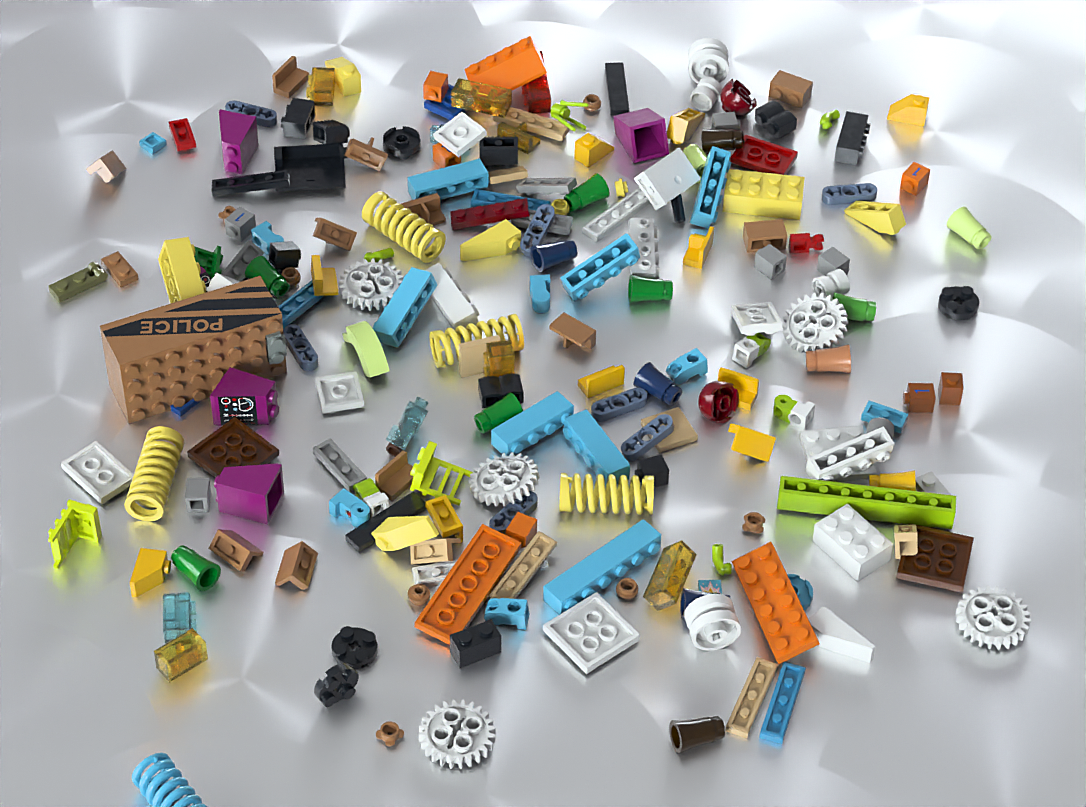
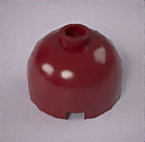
M731 79L723 87L720 94L723 104L722 109L725 112H735L736 116L747 115L757 106L755 98L753 100L750 98L751 92L738 80L733 82V79Z
M726 381L710 382L700 392L698 399L699 410L708 420L724 424L732 418L728 417L732 411L736 412L738 408L739 392L733 387L732 383Z

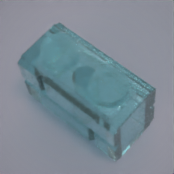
M189 592L178 593L177 595L175 593L163 595V634L166 644L193 641L192 633H197L196 619H192V615H196V601H191Z

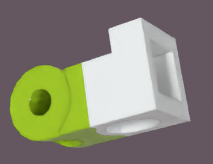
M761 333L745 337L735 344L732 360L747 369L752 365L754 359L763 355L769 349L771 340Z
M785 394L775 397L773 413L778 419L805 430L814 418V403L807 401L806 404L792 400L790 396Z
M371 478L353 485L355 496L369 506L370 518L389 507V498L385 493L379 491ZM381 506L380 510L374 511V507Z

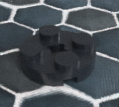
M403 126V129L398 130L394 127L387 130L383 135V150L402 160L408 159L410 155L415 154L421 147L420 135L411 127Z
M970 286L944 287L939 296L938 308L944 315L945 312L951 315V319L968 320L973 317L974 313H977L979 298Z
M345 626L341 628L340 633L334 637L331 645L332 655L337 663H347L355 670L361 669V665L373 663L378 654L375 634L372 631L358 627ZM352 646H358V647H359V648H356L355 651H351V647H352Z
M340 663L325 672L327 676L323 681L319 678L314 688L316 697L325 707H330L334 703L342 699H349L355 694L356 690L354 687L358 682L359 674L347 663Z

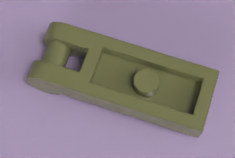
M94 261L87 268L49 285V292L60 303L106 281L108 274Z

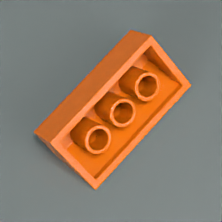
M531 36L521 39L519 42L505 47L501 51L464 69L480 106L547 73L540 51Z

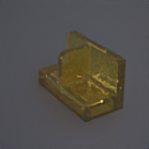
M504 122L497 125V137H518V150L529 154L540 144L539 138L527 133L526 122H522L517 128Z

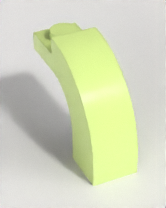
M362 321L347 326V332L342 333L344 341L351 343L356 349L364 375L373 377L389 372L383 348L370 324Z

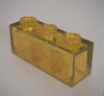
M458 78L451 91L452 107L505 118L512 105L511 89Z
M682 540L663 548L643 595V598L657 611L677 604L697 554Z

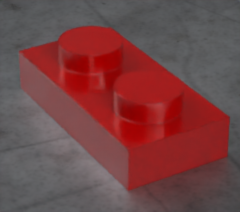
M188 119L169 121V128L177 151L196 148V141Z

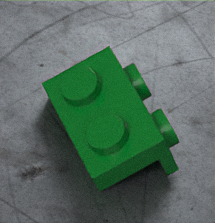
M217 245L214 252L195 247L194 257L200 267H203L211 278L216 273L221 274L222 269L220 265L223 260L221 246Z

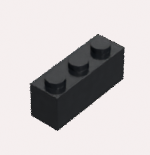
M846 111L836 146L834 161L857 165L858 159L863 157L864 147L862 146H866L868 135L865 134H869L870 131L869 115Z

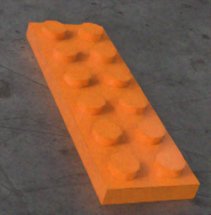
M482 524L415 621L414 627L450 645V635L467 629L520 550L521 542Z
M772 542L731 561L778 664L820 644Z

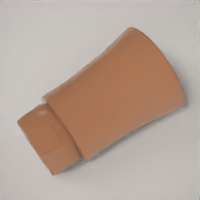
M849 344L835 348L807 351V371L851 373Z

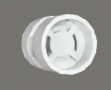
M711 77L702 78L690 96L691 105L698 111H709L722 91L720 83Z
M836 269L827 273L826 276L822 275L813 279L812 290L816 293L817 297L821 293H824L825 297L828 295L833 297L834 292L844 295L850 291V282L843 270Z

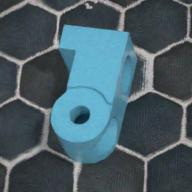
M267 221L251 229L252 242L268 256L271 242H284L282 236L272 232V225Z
M550 274L530 276L529 290L532 308L537 313H546L550 309Z
M695 348L671 362L666 368V373L676 384H683L697 374L702 376L708 373L707 359Z
M344 488L329 500V513L334 517H337L339 514L350 520L351 524L356 528L370 519L369 506Z
M492 598L487 602L484 619L485 621L492 619L495 625H517V629L526 630L530 615L528 602L525 599Z

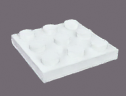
M859 425L800 431L799 437L807 462L809 457L848 442L865 433L863 426ZM872 464L865 470H857L850 476L838 478L833 482L869 479V475L877 474L875 465Z
M597 592L543 625V631L586 674L640 640V634Z

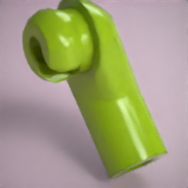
M836 109L821 116L819 123L824 130L832 127L831 121L840 118L839 111Z
M387 248L374 253L368 252L364 255V259L371 262L372 258H374L375 262L378 263L380 259L383 261L394 257V251L392 248Z
M713 544L712 561L718 574L724 576V574L730 575L732 573V564L724 563L723 544Z

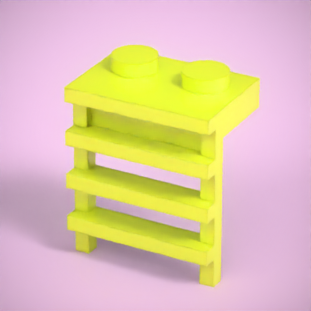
M429 441L426 449L422 447L417 458L420 460L419 464L414 463L410 475L414 477L410 490L414 491L416 489L423 492L422 495L424 496L429 494L435 498L444 496L446 494H443L442 491L451 471L459 473L450 495L446 496L450 503L460 506L461 500L454 498L463 476L470 477V474L474 472L435 458L434 453L437 443ZM439 466L447 468L436 491L430 489V486Z
M70 499L67 501L68 509H62L61 520L56 518V528H50L48 531V541L51 543L53 558L56 561L53 565L54 568L58 569L78 537L94 542L100 541L102 532L97 507Z

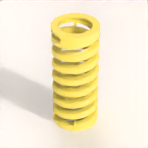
M385 192L374 193L364 204L362 209V219L364 222L376 228L377 231L389 237L393 242L405 248L406 251L412 253L415 257L420 258L422 262L429 263L433 261L443 250L446 241L445 234L439 229H435L432 224L427 223L424 219L419 218L410 209L404 208L402 204L397 203L395 199L390 198ZM383 200V202L377 208L375 215L373 217L375 207L380 201ZM435 237L433 243L425 250L426 246L431 242L432 238Z
M516 314L507 315L508 319L502 316L498 321L489 319L487 323L479 321L477 325L469 323L466 328L459 325L455 330L447 328L445 333L442 330L431 331L429 333V341L435 365L437 368L446 366L445 361H443L442 351H445L447 364H454L450 345L451 338L454 342L459 362L461 335L465 342L472 341V333L476 340L482 339V330L486 337L493 336V328L501 339L502 354L507 352L504 334H508L509 345L513 352L523 350L524 336L518 316ZM503 325L505 326V328H506V330H507V332H504V334H503ZM440 340L442 341L444 348L440 346Z
M158 426L151 428L147 432L141 456L139 457L129 488L130 490L124 503L126 511L136 519L155 521L163 515L164 505L167 502V496L173 483L172 479L175 476V470L178 467V461L185 444L184 438L178 431L169 427ZM156 440H167V441L172 442L173 444H171V443H169V442H165V441H156ZM137 503H139L140 505H142V506H144V507H147V508H157V509H155V510H148V509L142 508V507L139 506Z
M561 473L559 512H572L576 500L578 511L583 513L586 509L588 498L589 510L591 513H595L600 497L602 513L609 511L611 500L613 513L618 514L621 510L623 497L624 511L626 514H630L635 495L636 513L641 515L645 509L650 515H653L654 476H644L640 489V481L637 475L631 477L629 486L627 476L621 475L617 488L616 477L610 474L607 478L605 490V481L602 474L596 476L594 488L592 475L586 474L582 488L580 474L575 473L572 478L568 477L567 473Z

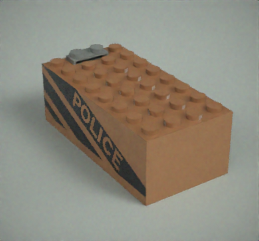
M261 276L100 325L109 385L129 424L170 411L171 405L182 407L191 399L201 401L210 398L211 393L229 367L266 379L287 373V352L282 313Z

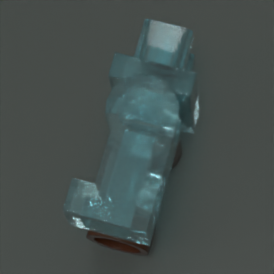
M417 397L414 403L409 401L398 423L399 425H393L386 438L389 441L386 451L391 456L396 457L401 451L405 450L410 440L418 433L428 413V410H426L428 402Z

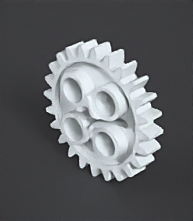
M372 258L371 262L364 259V263L361 264L356 261V266L350 264L349 269H344V274H340L339 292L342 294V299H347V304L353 302L354 308L360 305L361 310L365 307H368L369 311L372 310V307L380 310V306L385 307L390 302L394 292L402 283L404 276L401 275V270H396V265L390 267L389 261L382 264V259L378 263L375 262L374 258Z
M814 292L812 298H809L806 294L803 301L797 298V305L791 303L792 310L786 309L788 316H783L785 323L782 324L784 330L782 333L792 349L797 348L799 353L803 350L806 353L807 351H816V349L833 348V343L839 345L838 338L844 339L842 332L848 331L846 324H849L846 310L843 304H840L837 298L833 300L831 295L825 297L824 293H821L817 297Z
M511 452L509 456H506L505 453L501 457L494 455L493 460L486 458L487 463L480 462V468H474V473L470 474L471 479L469 480L471 493L475 499H479L480 503L486 501L487 506L494 502L495 507H497L499 503H503V506H506L509 501L515 504V499L522 501L523 495L530 496L529 491H535L534 485L539 484L538 479L540 477L537 464L534 463L533 459L529 460V456L522 457V453L514 456V453Z
M989 585L986 586V590L978 586L976 592L971 589L969 590V595L964 594L962 600H959L956 610V623H960L959 630H965L963 636L971 635L970 642L978 640L980 647L986 643L988 649H991L992 645H996L998 650H1000L1001 645L1009 649L1010 643L1016 646L1018 640L1023 641L1024 636L1028 634L1031 613L1027 611V605H1021L1022 598L1015 599V592L1008 595L1007 588L1001 592L998 586L994 590H991Z
M453 699L451 705L443 701L442 708L435 705L434 712L428 710L427 717H422V725H419V741L421 742V749H425V756L432 755V762L439 759L440 766L445 765L447 762L450 769L453 768L454 764H458L459 768L462 769L463 763H467L469 767H472V760L480 763V756L488 757V751L493 750V743H495L496 728L493 726V718H489V712L482 713V706L475 709L474 702L467 706L465 705V700H462L460 704H456V701Z

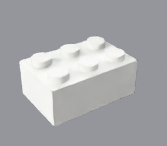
M849 504L844 505L820 520L814 527L812 541L857 582L890 561L893 543Z

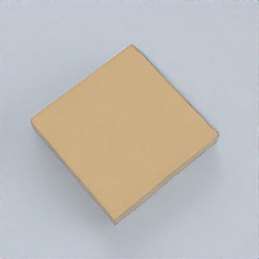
M499 335L459 344V374L461 378L501 369V339Z
M679 407L641 419V426L644 427L659 415L667 414L671 416L674 423V431L655 445L659 453L698 440L697 433ZM647 434L650 439L653 438V435Z

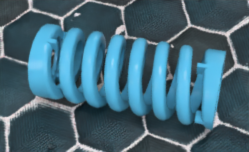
M156 753L145 758L138 764L132 774L134 785L139 788L141 794L152 807H170L175 802L177 803L173 807H188L192 803L191 807H207L205 804H202V799L195 795L194 788L189 786L187 779L182 777L181 771L175 768L174 762L166 753ZM154 762L155 764L152 765V766L144 773V775H143L142 778H141V775H142V772L144 771V769H145L148 765H150L151 763Z

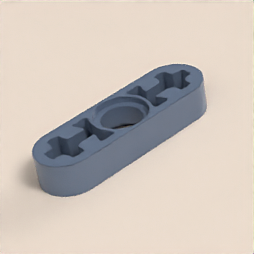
M229 101L225 105L226 111L246 115L248 113H256L251 116H256L257 125L273 127L277 124V113L272 109L240 101Z
M872 183L827 186L822 190L821 199L828 205L848 204L855 201L872 202L877 197L878 189ZM850 192L854 195H846L845 193Z
M543 204L538 207L520 242L521 252L525 256H530L531 247L526 249V245H530L531 238L533 239L532 245H541L555 219L554 208L549 204ZM546 212H549V215H546V216H545L544 222H543V221H542V219H543V214H545ZM539 226L543 228V231L540 234H535L532 232V229Z
M287 325L283 328V332L290 352L303 370H315L318 367L317 353L298 325ZM299 345L305 346L302 350H298L295 347Z
M633 388L596 401L591 406V415L596 421L603 422L643 408L647 404V392L642 388ZM621 402L624 406L617 407L614 403Z
M667 414L657 416L624 441L621 445V451L627 461L637 460L674 431V423L671 416ZM647 434L653 435V438L649 441L642 440Z
M529 491L530 496L523 495L522 501L515 499V504L508 503L490 519L489 527L506 535V529L514 518L509 516L508 513L516 511L529 516L538 506L537 494Z

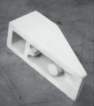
M825 606L808 618L820 644L817 646L869 663L873 660L875 645Z

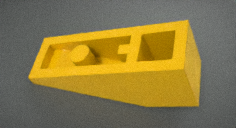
M687 108L672 115L667 129V138L671 139V142L674 144H682L688 141L705 117V113Z

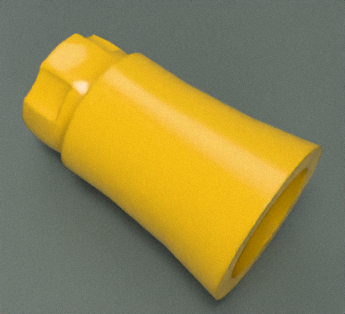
M915 470L901 473H880V476L869 475V486L916 491Z

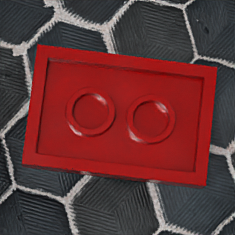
M745 135L744 147L735 149L730 157V162L757 172L786 175L797 159L798 151Z

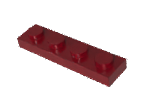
M527 198L450 211L452 230L501 222L505 219L513 220L530 217Z

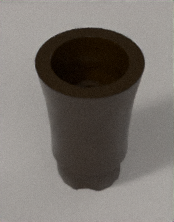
M703 128L701 134L702 149L707 155L712 146L727 151L743 148L744 132L743 130L734 129L714 130Z
M719 716L691 720H672L669 725L670 739L675 751L681 753L690 748L724 738V722Z

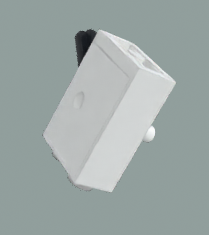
M680 147L634 178L655 210L671 201L674 221L676 223L686 220L681 193L701 180Z

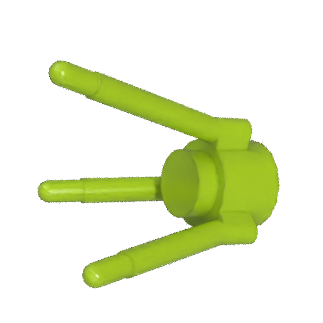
M561 100L560 103L553 104L550 112L551 117L557 119L572 131L576 129L567 121L586 129L585 125L569 117L570 109L567 106L588 107V103Z

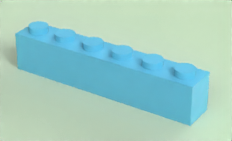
M644 519L544 585L543 601L559 615L592 594L605 589L618 577H623L628 570L634 566H639L650 555H655L661 548L662 534Z

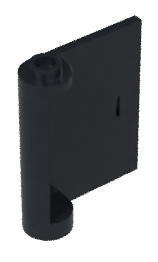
M343 143L274 147L275 171L289 170L290 186L276 188V191L346 188L344 159L348 158L345 156L347 147H343Z

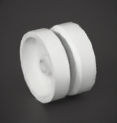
M704 38L693 43L688 50V73L690 78L697 84L704 77L714 78L719 83L725 80L729 71L726 45L714 38Z
M723 594L704 595L695 599L685 610L684 618L690 630L692 642L695 647L701 650L711 651L724 648L733 643L741 633V626L735 614L733 603L729 597Z

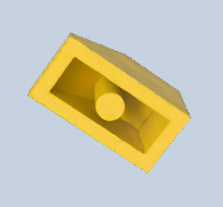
M910 94L891 104L887 120L924 126L930 97Z
M587 133L575 141L574 159L589 168L612 152L614 146L595 135Z
M140 548L130 579L132 597H138L164 582L166 574H169L171 571V560H168L167 551Z

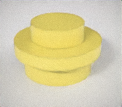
M619 178V181H615L617 196L626 197L625 193L629 192L627 181L623 182L622 178Z
M556 199L552 202L551 206L554 208L555 214L567 215L570 208L566 200Z

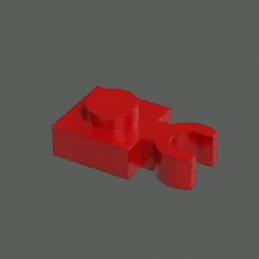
M810 233L790 234L789 253H809L810 248L822 250L823 234H816L813 237L810 236Z

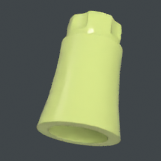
M690 144L684 149L683 153L700 178H702L707 155L697 144Z
M967 207L957 209L947 221V228L956 232L977 249L985 248L992 238L986 229L973 217Z

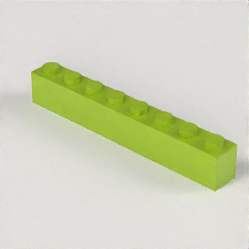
M788 476L780 477L777 509L830 515L844 505L849 504L866 520L900 524L910 523L943 529H952L956 513V496Z

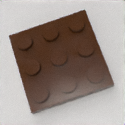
M234 417L188 450L187 454L188 458L216 478L217 475L221 474L224 467L268 464L279 456V449Z
M916 525L918 552L916 555L901 556L896 578L963 593L974 537Z

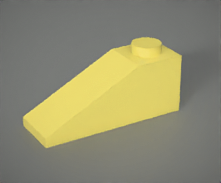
M343 57L325 61L326 67L344 97L361 93V75L352 62Z
M855 201L844 210L845 214L879 233L894 235L906 225L900 204Z
M505 219L461 244L460 260L469 261L506 255L520 247L521 231Z
M429 516L388 517L372 532L377 546L382 551H396L439 535V532Z

